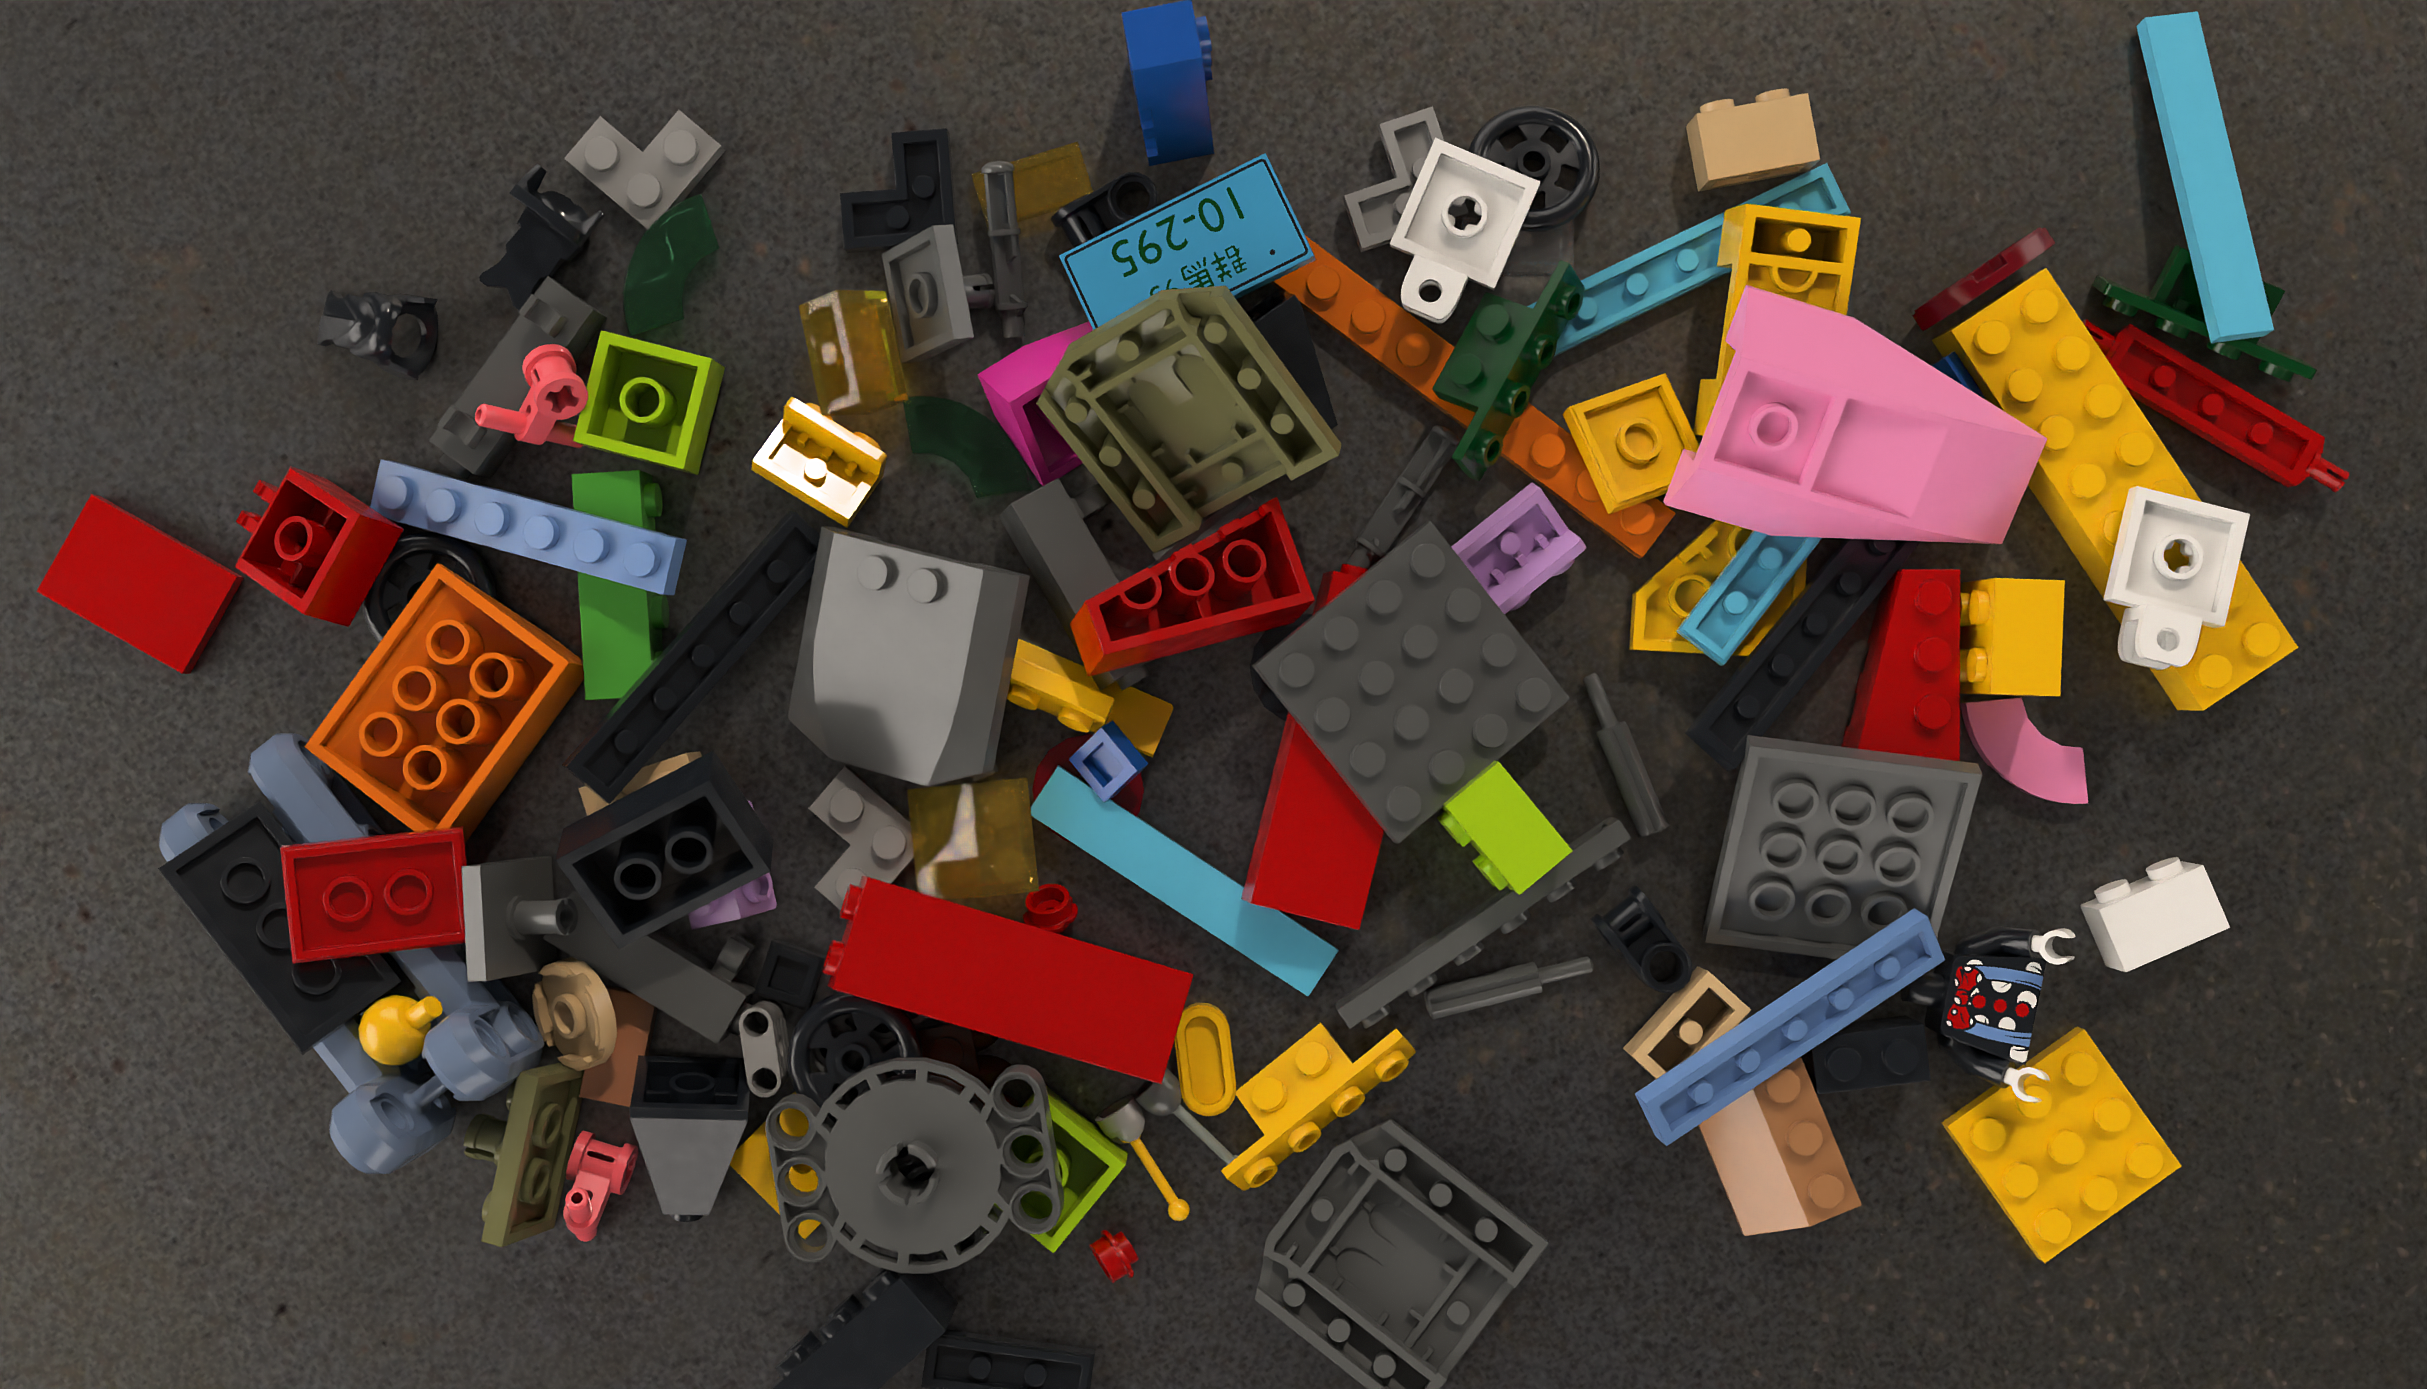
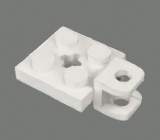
M1435 138L1390 242V247L1414 257L1401 289L1403 308L1436 324H1443L1454 313L1468 280L1495 290L1541 182ZM1466 199L1472 200L1476 203L1474 213L1481 216L1480 222L1477 226L1468 224L1464 230L1455 228V218L1448 214L1452 205L1461 207ZM1429 285L1438 287L1441 291L1440 298L1435 302L1422 300L1420 292L1424 287Z
M2140 486L2128 490L2103 599L2104 601L2131 607L2124 610L2118 636V654L2122 661L2156 670L2167 669L2170 665L2174 667L2185 666L2190 662L2196 651L2201 626L2204 625L2212 628L2225 626L2250 514ZM2174 542L2181 544L2180 553L2189 557V563L2187 566L2177 567L2175 572L2168 568V562L2164 561V550L2171 549Z

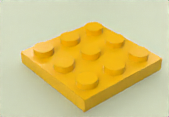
M2078 1026L2026 1062V1065L2016 1069L2035 1068L2042 1070L2049 1076L2050 1081L2041 1079L2036 1075H2030L2024 1081L2025 1092L2029 1096L2037 1097L2043 1101L2039 1103L2023 1101L2015 1095L2012 1086L2003 1089L1993 1085L1941 1122L2035 1256L2043 1263L2048 1262L2182 1167L2085 1029Z

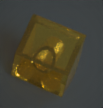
M1026 777L907 789L917 892L948 900L1039 891L1028 780Z

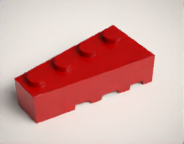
M1275 497L1241 519L1236 518L1225 524L1217 532L1193 545L1191 543L1179 549L1169 558L1155 566L1147 567L1086 600L1071 621L1070 626L1089 677L1294 623L1315 599L1278 498Z
M1960 569L1897 570L1880 592L1868 639L1870 646L1863 672L1859 674L1855 690L1857 697L1850 725L1846 726L1841 747L1960 761Z

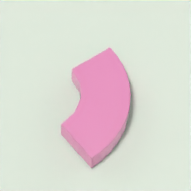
M2022 697L1960 703L1962 717L1972 744L1984 762L1991 766L2003 779L2015 786L2016 789L2040 799L2070 804L2088 803L2083 748L2061 746L2041 735L2028 719Z

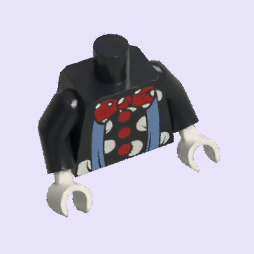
M1993 926L1960 939L1954 950H1941L1945 961L1935 967L1934 973L1927 972L1901 989V999L1905 1002L1927 1006L1925 1027L1937 1032L1939 1048L1966 1074L2003 1089L2012 1086L2013 1092L2021 1100L2039 1103L2043 1100L2029 1096L2025 1092L2024 1081L2030 1075H2036L2041 1079L2050 1081L2049 1076L2042 1070L2030 1067L2016 1070L2015 1063L2026 1065L2046 961L2058 965L2070 962L2075 958L2074 956H2060L2056 954L2052 947L2053 939L2056 936L2062 938H2074L2076 936L2071 930L2066 928L2055 929L2041 936L2039 931L2035 929ZM2041 953L2043 958L2037 957L2038 954Z

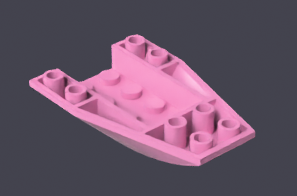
M1746 285L1725 341L1736 352L1698 451L1696 453L1683 449L1664 498V504L1771 536L2002 544L2047 438L1856 318Z

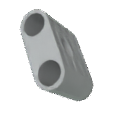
M764 999L747 1009L739 1019L747 1083L753 1094L759 1097L774 1095L790 1080L787 1066L789 1040L785 1013L778 1002L772 999ZM759 1012L767 1017L768 1025L763 1024L759 1020ZM767 1068L775 1073L777 1080H773L768 1076Z

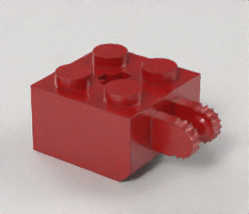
M290 466L279 487L259 480L253 492L260 499L269 503L263 516L244 510L239 514L236 520L237 524L244 527L252 535L238 558L235 567L302 614L349 627L404 529L330 480Z

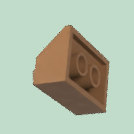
M1801 1057L1698 1125L1744 1236L1810 1227L1862 1205Z

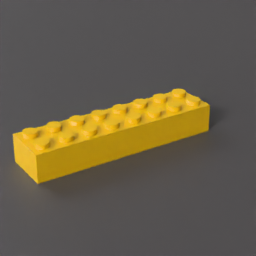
M2047 268L2023 279L1932 340L1943 357L1953 351L1956 352L1985 396V400L2047 438L2028 486L2103 599L2130 488L2140 486L2202 502ZM2174 542L2171 549L2164 550V561L2168 562V568L2175 572L2177 567L2187 566L2189 563V557L2180 553L2181 544ZM2240 560L2225 626L2212 628L2202 625L2196 651L2190 662L2185 666L2174 667L2170 665L2167 669L2156 670L2150 668V670L2177 710L2204 711L2299 647ZM2105 601L2121 624L2124 610L2131 607Z

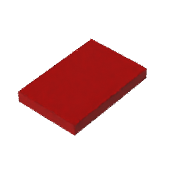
M91 494L36 592L181 674H190L244 577L105 498Z
M463 826L284 845L280 847L293 964L465 943L461 866H467Z

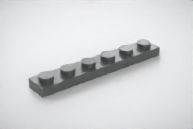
M1607 818L1570 843L1569 847L1573 851L1522 894L1518 895L1508 887H1505L1335 1002L1337 1011L1349 1029L1358 1023H1361L1364 1029L1374 1025L1391 1012L1392 1009L1388 1003L1405 991H1407L1410 997L1423 992L1438 980L1435 974L1436 970L1451 960L1457 966L1467 962L1485 948L1481 942L1482 939L1499 928L1503 934H1506L1526 922L1531 917L1527 909L1544 897L1551 903L1569 893L1578 885L1574 877L1590 866L1599 871L1615 862L1624 854L1620 846L1631 839L1630 835L1619 819Z

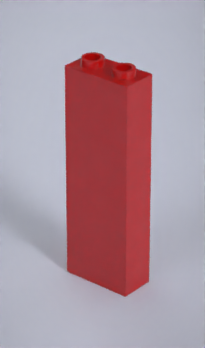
M1342 564L1340 572L1330 571L1323 573L1313 615L1368 569ZM1289 711L1241 899L1251 904L1360 930L1384 830Z
M862 876L859 886L849 885L840 911V918L848 920L841 942L831 941L822 973L831 976L828 983L831 989L1162 1084L1194 974L870 877Z

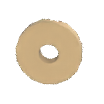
M573 957L543 966L538 973L542 974L543 978L542 981L535 983L532 999L534 1017L544 1042H546L548 1047L556 1045L563 1054V1056L557 1057V1059L563 1065L576 1071L588 1069L606 1062L614 1051L617 1027L615 1011L609 993L600 977L587 963Z

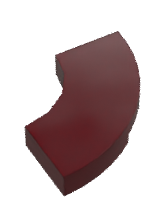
M2045 227L2035 229L1914 310L1913 318L1922 331L1927 330L2053 246L2055 241Z

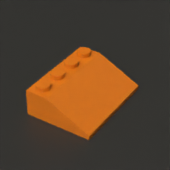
M437 563L304 747L411 830L423 831L463 826L466 843L584 680L583 660L540 628L444 565Z

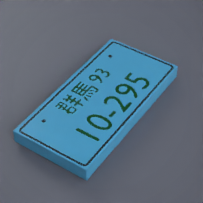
M1266 153L1059 255L1093 330L1160 290L1227 286L1233 296L1238 299L1316 260Z

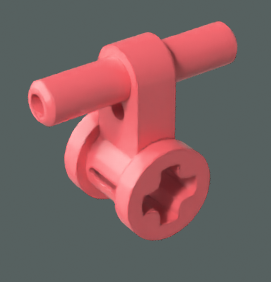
M546 344L533 349L523 361V374L531 388L519 411L483 403L477 408L475 413V421L478 426L512 433L518 441L535 445H542L545 441L581 448L584 445L573 441L577 425L557 420L569 419L580 413L587 404L588 391L583 380L576 375V363L571 352L561 345Z
M584 1130L579 1134L566 1170V1179L574 1181V1184L566 1195L563 1216L567 1228L580 1241L587 1242L596 1236L597 1226L610 1193L622 1195L625 1192L635 1168L638 1146L625 1143L623 1147L601 1142L596 1140L595 1133Z

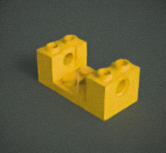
M1747 203L1725 210L1717 267L1731 268L1732 271L1716 379H1701L1693 430L1695 435H1704L1736 352L1725 341L1745 286L1749 285L1847 315L1861 218Z

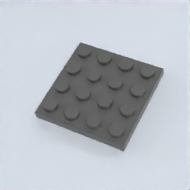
M1431 521L1425 522L1252 665L1390 839L1398 844L1443 807V803L1494 760L1500 759L1571 699Z
M1747 735L1745 758L1741 761L1703 927L1705 943L1838 959L1914 908L1928 916L1937 938L1983 775L1978 763Z

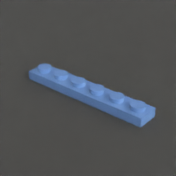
M380 459L370 505L372 509L393 521L662 595L675 594L687 542L686 539L383 459Z
M1915 908L1636 1092L1635 1096L1654 1135L1665 1146H1668L1945 961L1928 916Z

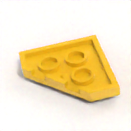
M1715 520L1632 594L1629 650L1704 654L1678 634L1676 630L1753 530ZM1807 558L1731 656L1748 657L1806 586Z

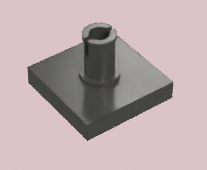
M953 224L933 225L882 253L902 363L922 362L974 338L969 309H989L993 305L995 290L980 291V286H991L994 283L987 273L962 275Z
M552 856L529 857L461 866L467 982L491 981L537 972L543 966L557 962L556 946L543 939L545 934H571L578 922V911L571 899L554 900Z

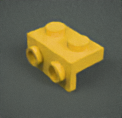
M790 397L784 406L783 419L752 460L751 470L848 528L883 478L887 455L881 451L878 443L868 435L861 432L852 433L835 423L830 414L822 407L814 403L804 404L796 398Z

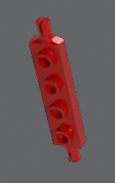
M2088 319L2082 321L2134 399L2287 488L2297 486L2307 477L2316 480L2333 492L2339 491L2344 486L2345 482L2342 480L2348 479L2349 472L2321 457L2325 437L2132 324L2122 327L2114 335H2111L2089 322Z

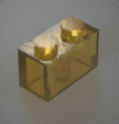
M835 290L799 305L822 416L870 415L909 401L885 291Z

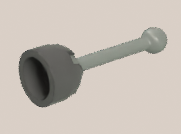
M1167 1068L1162 1084L1146 1080L1135 1093L1134 1099L1151 1114L1167 1116L1174 1113L1226 1163V1166L1239 1156L1229 1152L1180 1105L1182 1099L1180 1082Z

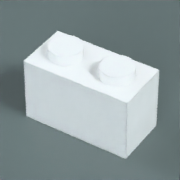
M2178 857L2168 858L2147 867L2146 872L2148 876L2129 884L2126 879H2122L2097 888L2094 891L2096 898L2080 905L2107 967L2128 972L2230 928L2204 865L2180 862Z

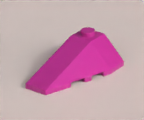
M1089 321L1027 344L977 374L996 419L1042 486L1062 477L1083 464L1039 408L1037 402L1068 345L1093 331Z

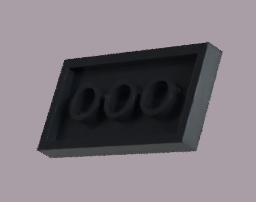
M259 801L158 868V870L295 1047L304 1055L368 1009L376 1000L382 999L399 987L402 981L380 953L293 964L280 847L293 845L294 843L262 802Z

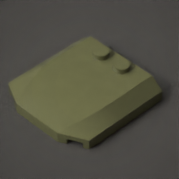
M1227 286L1160 290L1068 345L1037 402L1039 408L1153 553L1198 531L1204 517L1285 474L1292 481L1339 456L1342 445Z

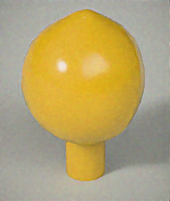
M399 995L376 1000L363 1013L359 1024V1039L363 1050L372 1059L386 1065H402L418 1058L423 1050L425 1036L431 1030V1021L442 1014L441 1002L434 996H427L419 1002L410 997Z

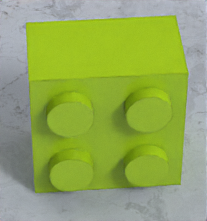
M601 330L586 387L588 401L580 412L573 441L589 448L698 475L725 367L712 358Z
M1494 760L1443 803L1441 808L1444 812L1437 817V820L1457 844L1460 843L1462 847L1466 846L1469 842L1480 854L1472 862L1489 883L1499 891L1507 886L1518 895L1522 894L1573 851L1499 761Z
M1046 1086L1064 1193V1208L1052 1229L1039 1235H1030L1054 1253L1125 1167L1128 1152L1117 1143L1111 1142L1098 1127ZM1034 1093L1021 1108L1029 1106L1034 1101ZM1022 1135L1013 1140L1012 1150L1020 1161L1035 1163L1043 1157V1147L1037 1138L1031 1135ZM1040 1191L1028 1192L1021 1198L1024 1212L1032 1218L1042 1219L1052 1213L1053 1205L1050 1198Z

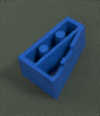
M1192 0L1121 12L1128 60L1149 166L1214 154L1206 81L1213 80L1211 71L1212 45L1206 16L1195 18Z

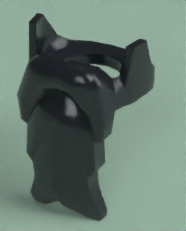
M536 164L509 193L525 206L517 222L521 228L506 244L505 250L507 253L496 265L484 271L479 277L480 282L487 287L508 289L512 304L518 310L521 309L531 294H535L547 276L553 278L564 261L570 262L582 251L585 241L605 216L603 212L598 211L588 217L587 213L579 205L574 204L570 198L558 192L546 191L539 193L538 189L547 172L539 164Z
M331 290L327 295L323 315L320 318L317 344L326 347L335 343L338 347L350 349L351 354L374 362L387 373L403 379L418 380L419 375L424 372L430 362L436 346L438 314L435 305L437 299L402 293L386 295L379 292H366L362 298L350 294L343 297L340 293ZM403 314H410L415 317L421 328L420 344L415 352L407 357H400L395 354L391 345L392 329L396 324L398 316Z

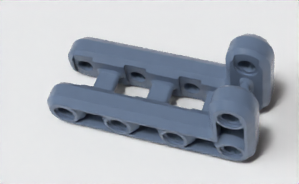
M277 733L251 753L248 775H252L260 790L274 806L275 809L272 812L282 823L283 826L281 828L294 844L386 835L342 777L304 747L309 740L302 735L296 733ZM188 803L163 822L159 838V848L166 861L169 862L229 822L219 813L220 808L209 803ZM465 943L384 953L385 955L390 954L416 987L414 992L420 1000L427 996H434L442 1005V1014L431 1021V1030L425 1036L423 1050L418 1058L402 1065H386L369 1057L360 1043L358 1031L364 1012L313 1047L349 1092L332 1109L329 1124L330 1136L340 1154L353 1167L363 1173L391 1174L429 1152L448 1137L453 1130L456 1117V1108L451 1107L444 1095V1092L448 1089L455 1094L453 1098L459 1101H483L511 1086L520 1072L535 1068L541 1061L544 1047L543 1037L534 1021L501 979L467 982ZM425 1058L427 1059L430 1067L436 1074L432 1078L428 1074L431 1070L423 1061V1059Z

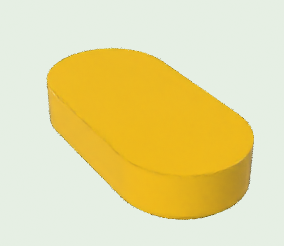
M1195 1003L1183 1010L1174 1040L1181 1095L1184 1103L1193 1112L1202 1116H1215L1226 1111L1236 1096V1077L1230 1028L1225 1014L1218 1007L1209 1003Z

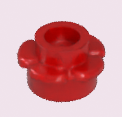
M1044 884L1034 888L1027 895L1025 900L1027 912L1023 914L1024 923L1058 934L1063 932L1069 923L1076 919L1078 907L1075 903H1072L1073 899L1065 887L1058 884Z
M1107 1230L1101 1231L1102 1237L1089 1245L1101 1269L1112 1283H1115L1125 1275L1131 1279L1134 1276L1131 1265L1139 1260L1131 1243L1121 1231L1114 1236Z

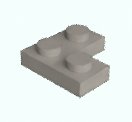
M1433 106L1379 124L1378 131L1394 179L1344 195L1343 198L1360 252L1391 242L1434 139L1437 138L1444 141ZM1465 202L1461 207L1452 205L1448 214L1455 218V221L1467 217L1469 213Z
M678 110L643 152L600 116L564 159L647 230L655 234L726 150L683 112Z
M844 766L808 808L850 844L849 848L814 888L841 910L850 884L859 886L862 876L893 884L932 837L852 768Z

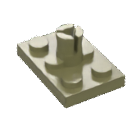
M561 1062L520 1072L509 1088L506 1098V1107L509 1110L507 1121L482 1113L477 1114L470 1122L464 1137L463 1146L467 1147L464 1154L466 1157L476 1160L483 1159L494 1162L497 1166L493 1189L486 1197L482 1208V1221L485 1225L481 1242L504 1247L555 1227L567 1165L583 1097H579L584 1070L576 1071L563 1065Z

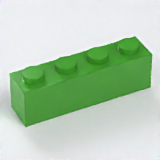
M641 470L571 474L574 510L656 531L655 517L662 515L663 503L660 486L658 483H653L651 474ZM578 572L585 700L621 699L663 652L662 629L668 628L669 625L667 597L655 592Z

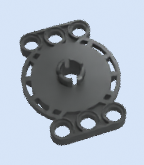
M894 1058L869 1065L847 1078L827 1098L821 1108L811 1098L803 1094H791L783 1097L769 1111L766 1118L765 1130L784 1240L788 1251L795 1258L803 1262L814 1263L823 1260L832 1252L836 1244L840 1242L850 1253L873 1266L898 1273L931 1274L957 1267L982 1253L1002 1232L1009 1218L1020 1230L1028 1234L1039 1235L1048 1232L1056 1225L1064 1208V1193L1046 1084L1043 1076L1036 1069L1028 1065L1016 1064L1007 1067L998 1076L992 1090H990L978 1078L955 1065L929 1058ZM893 1070H916V1073H904L889 1078L883 1074ZM932 1072L948 1076L953 1080L959 1082L960 1084L964 1085L965 1087L963 1088L962 1086L956 1084L955 1082L949 1079L932 1075ZM1012 1079H1022L1028 1082L1034 1091V1101L1029 1106L1023 1108L1010 1105L1005 1100L1003 1094L1004 1084ZM867 1080L869 1087L864 1089L851 1103L839 1100L850 1088ZM974 1094H976L981 1100H983L985 1102V1105L981 1103L974 1096ZM795 1108L802 1111L809 1122L808 1132L800 1137L787 1134L780 1125V1114L783 1110ZM829 1113L838 1119L836 1123L828 1117ZM1022 1135H1031L1037 1138L1043 1147V1157L1035 1163L1020 1161L1012 1150L1013 1140ZM908 1146V1153L920 1158L927 1168L935 1167V1171L930 1179L922 1182L912 1181L902 1175L896 1164V1156L903 1147ZM797 1164H806L812 1167L818 1176L817 1188L810 1192H802L796 1189L789 1179L790 1168ZM1040 1191L1050 1198L1053 1205L1052 1213L1042 1219L1032 1218L1024 1212L1021 1198L1028 1192ZM994 1203L1003 1211L999 1218L992 1208ZM808 1219L821 1222L828 1233L827 1243L819 1247L805 1244L798 1233L799 1224ZM846 1223L857 1232L854 1237L845 1229ZM980 1225L988 1230L978 1242L961 1251L960 1242L968 1238ZM865 1240H868L880 1248L898 1252V1258L880 1254L863 1243ZM944 1250L946 1257L932 1261L912 1260L913 1254H929Z

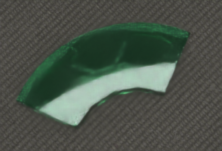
M702 194L687 198L662 213L646 229L635 247L626 268L622 291L624 320L629 336L684 319L682 293L687 275L702 257L719 249Z
M932 396L902 398L911 450L914 455H937L955 463L969 477L977 499L1033 490L1027 467L1017 448L1009 437L986 416L962 403Z

